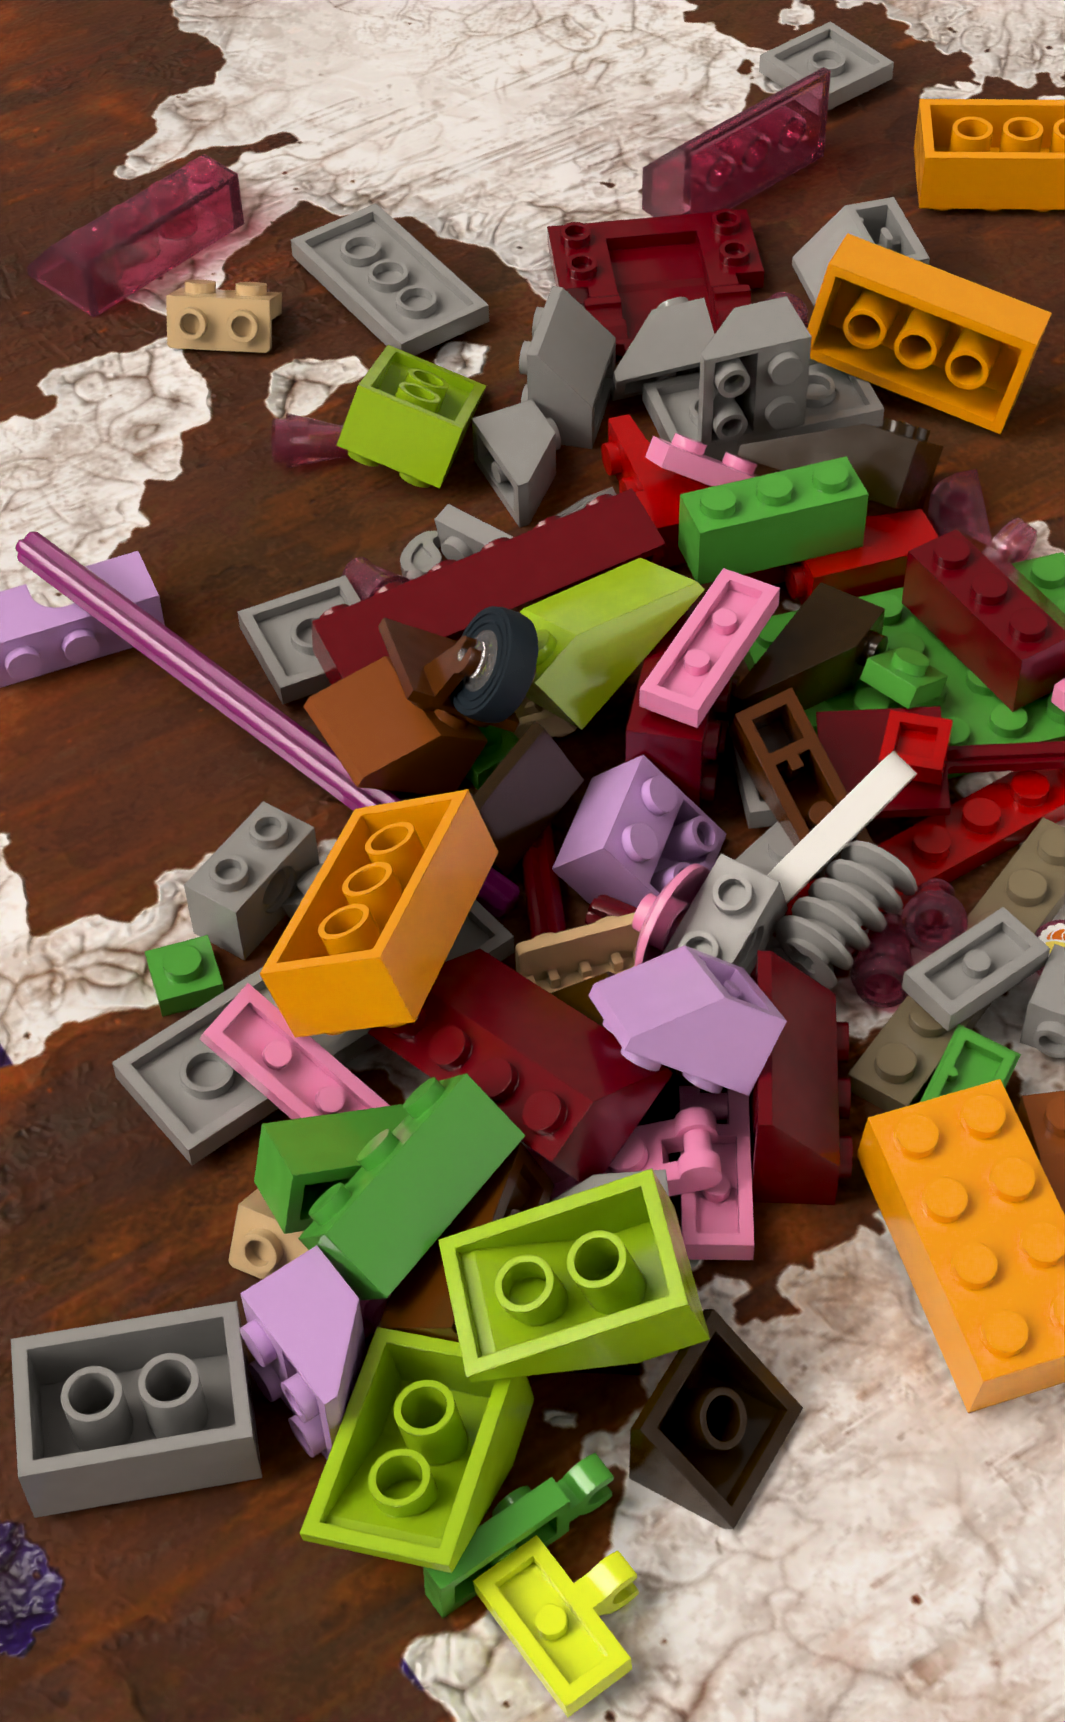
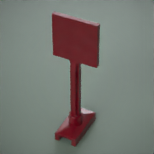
M941 707L816 712L817 736L846 792L849 794L878 765L890 710L942 718ZM1065 741L949 746L941 785L911 780L875 818L950 815L949 774L1065 769Z

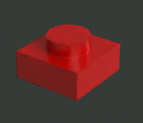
M890 710L878 764L892 751H895L917 773L912 779L913 781L941 785L952 736L953 720Z

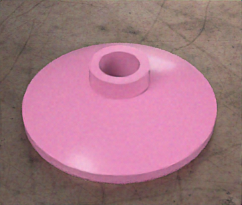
M698 863L691 864L678 873L658 896L649 893L642 899L632 921L633 929L640 932L635 952V966L662 955L710 873L708 868Z

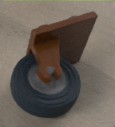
M491 606L485 608L471 620L458 641L388 618L382 619L378 628L407 700L426 711H436L439 709L461 716L478 727L486 728L491 725L515 732L520 724L515 711L522 703L533 683L538 658L537 632L534 624L528 617L504 607Z

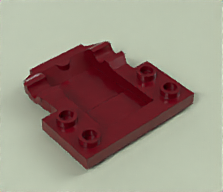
M720 209L715 212L593 223L570 222L565 225L547 227V242L556 287H563L576 301L584 304V308L616 338V356L619 357L624 356L651 310L657 309L666 300L676 297H686L688 301L704 298L715 334L735 307L751 304V289L763 288L764 268L747 209Z

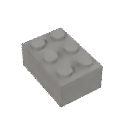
M237 1301L11 1339L18 1479L34 1518L262 1478L250 1370L248 1367L247 1346L240 1333L242 1322Z

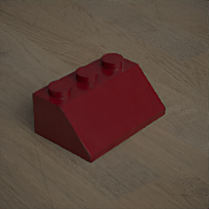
M958 529L908 551L902 604L1012 712L1053 692L1054 685L1065 678V614L997 550Z
M758 950L755 983L787 1022L751 1091L753 1202L835 1205L839 1178H851L852 1136L839 1135V1119H849L851 1107L850 1078H838V1062H848L849 1023L836 1021L835 993L774 952Z

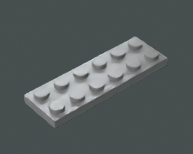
M475 899L445 962L479 948L502 961L515 952L514 936ZM263 967L112 1062L117 1080L191 1165H194L278 1109L274 1103L199 1040L204 1031L247 983L278 1008L260 976ZM370 1028L346 1031L339 1035L319 1034L310 1036L343 1065L380 1042L368 1034Z

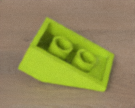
M387 345L359 383L336 446L348 450V455L361 464L373 467L381 464L400 472L399 476L409 484L422 488H428L432 485L440 489L484 394L486 385Z
M638 558L523 608L520 613L532 621L538 637L536 673L526 697L582 730L705 589L693 579L643 558ZM496 654V656H495V658H494V661H493V664H494V665H495V663H496L497 654Z
M652 1168L438 1240L465 1374L470 1382L640 1363L710 1340L675 1207Z
M377 1327L301 1528L300 1535L303 1541L452 1573L513 1466L534 1402V1396L527 1376L470 1382L465 1374L459 1342Z

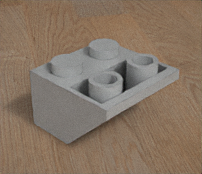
M894 197L845 205L792 257V266L813 306H815L828 263L847 233L929 265L930 257Z
M552 286L545 307H537L535 310L532 324L533 339L531 342L524 341L521 348L519 372L520 374L527 375V384H525L522 392L521 403L532 399L545 418H552L560 433L561 445L592 449L611 395L610 389L613 373L616 369V338L563 287Z
M787 296L735 307L701 352L697 441L707 445V447L805 424L812 336Z

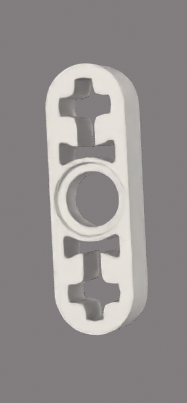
M895 751L886 756L767 875L780 882L787 904L917 775Z

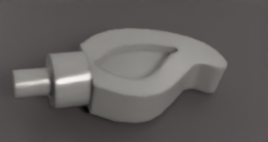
M438 531L423 532L412 539L404 548L400 557L403 583L427 574L433 566L442 562V556L438 550L441 546Z

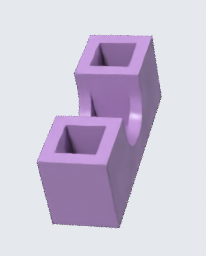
M139 551L85 566L165 625L159 594ZM26 584L0 592V688L133 647L76 603L57 608L40 605L31 597Z

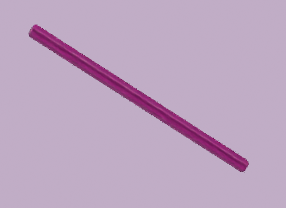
M32 531L24 539L17 542L15 549L18 552L17 559L19 562L354 811L358 808L402 801L387 790L357 788L329 746L46 537ZM491 867L476 900L493 916L503 918L518 903L520 890L516 884Z

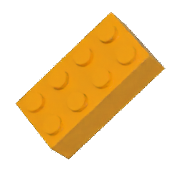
M919 99L914 143L919 208L938 211L951 209H983L986 211L1030 209L1038 212L1065 210V100Z
M847 233L828 263L807 328L812 336L810 359L1001 434L1016 403L1052 313Z
M469 789L363 807L353 811L260 972V976L295 1038L319 1034L339 1035L346 1031L382 1026L396 1028L416 1021L499 853Z
M1001 1079L868 1117L857 1151V1158L967 1412L971 1413L1065 1383V1214Z

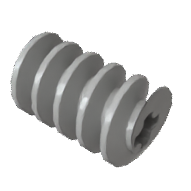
M858 840L849 842L841 852V859L834 860L827 866L824 872L825 878L816 879L808 890V896L799 898L794 903L791 909L792 915L782 917L775 927L776 939L791 962L803 973L826 988H833L837 983L834 973L827 966L829 963L842 970H849L854 963L851 954L844 947L845 944L857 951H865L869 947L871 942L861 926L880 933L885 929L887 922L883 914L878 910V907L890 914H898L903 907V903L895 890L905 895H914L918 889L916 880L907 866L883 848L869 842Z

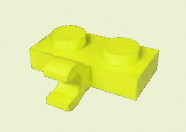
M536 1535L473 1580L478 1597L567 1718L632 1670L631 1657L599 1617L621 1609L639 1594L638 1588L633 1583L637 1579V1574L619 1551H615L605 1557L591 1571L573 1583Z

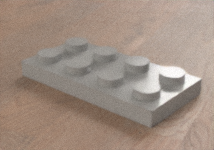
M376 203L291 239L292 256L386 346H393L415 356L489 322V305Z
M810 359L804 425L708 446L704 455L722 460L725 452L738 455L740 445L859 424L879 427L883 425L884 407L869 382ZM700 372L643 383L642 401L661 439L672 442L675 433L697 440Z

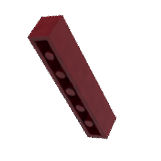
M632 488L614 496L604 494L590 501L585 508L564 517H548L539 522L532 530L511 539L507 537L495 539L486 544L480 552L458 561L454 559L442 561L433 566L427 574L408 582L389 583L381 587L372 597L350 606L340 604L331 607L319 619L312 621L313 652L332 685L384 656L390 657L378 628L383 618L458 641L471 620L485 608L491 606L504 607L520 613L525 607L638 558H643L661 566L666 543Z

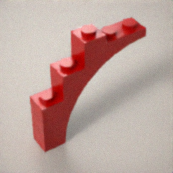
M629 414L609 418L608 442L601 445V455L606 473L609 476H616L619 482L620 493L631 488L634 490L664 539L666 545L661 566L668 568L685 564L686 561L678 547L680 494L711 486L661 468L645 458L650 442L645 438ZM922 509L879 516H866L863 547L744 575L771 585L785 582L791 598H799L802 605L820 582L853 596L860 597L904 587L908 551L939 536Z

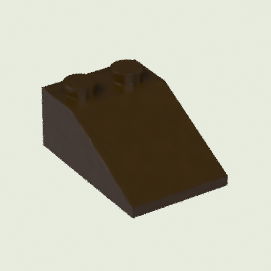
M885 417L882 427L859 424L740 445L737 456L781 471L847 456L869 494L868 500L896 509L916 510L923 509L944 446L928 441L931 430Z

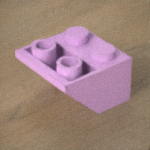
M641 755L592 777L552 870L589 904H591L594 898L605 894L637 908L647 894L652 893L658 896L663 888L687 866L698 863L711 871L716 863L726 833L646 756Z
M685 945L594 983L588 995L604 1019L603 1026L614 1034L622 1047L620 1052L626 1059L651 1071H659L661 1065L683 1072L684 1078L693 1085L716 1094L721 1093L723 1087L747 1096L750 1095L787 1022L744 968Z
M316 1245L240 1293L247 1324L240 1328V1333L247 1348L255 1358L253 1362L248 1364V1367L263 1395L270 1402H274L281 1397L294 1415L288 1421L295 1437L306 1453L312 1458L322 1453L328 1459L368 1352L359 1298Z

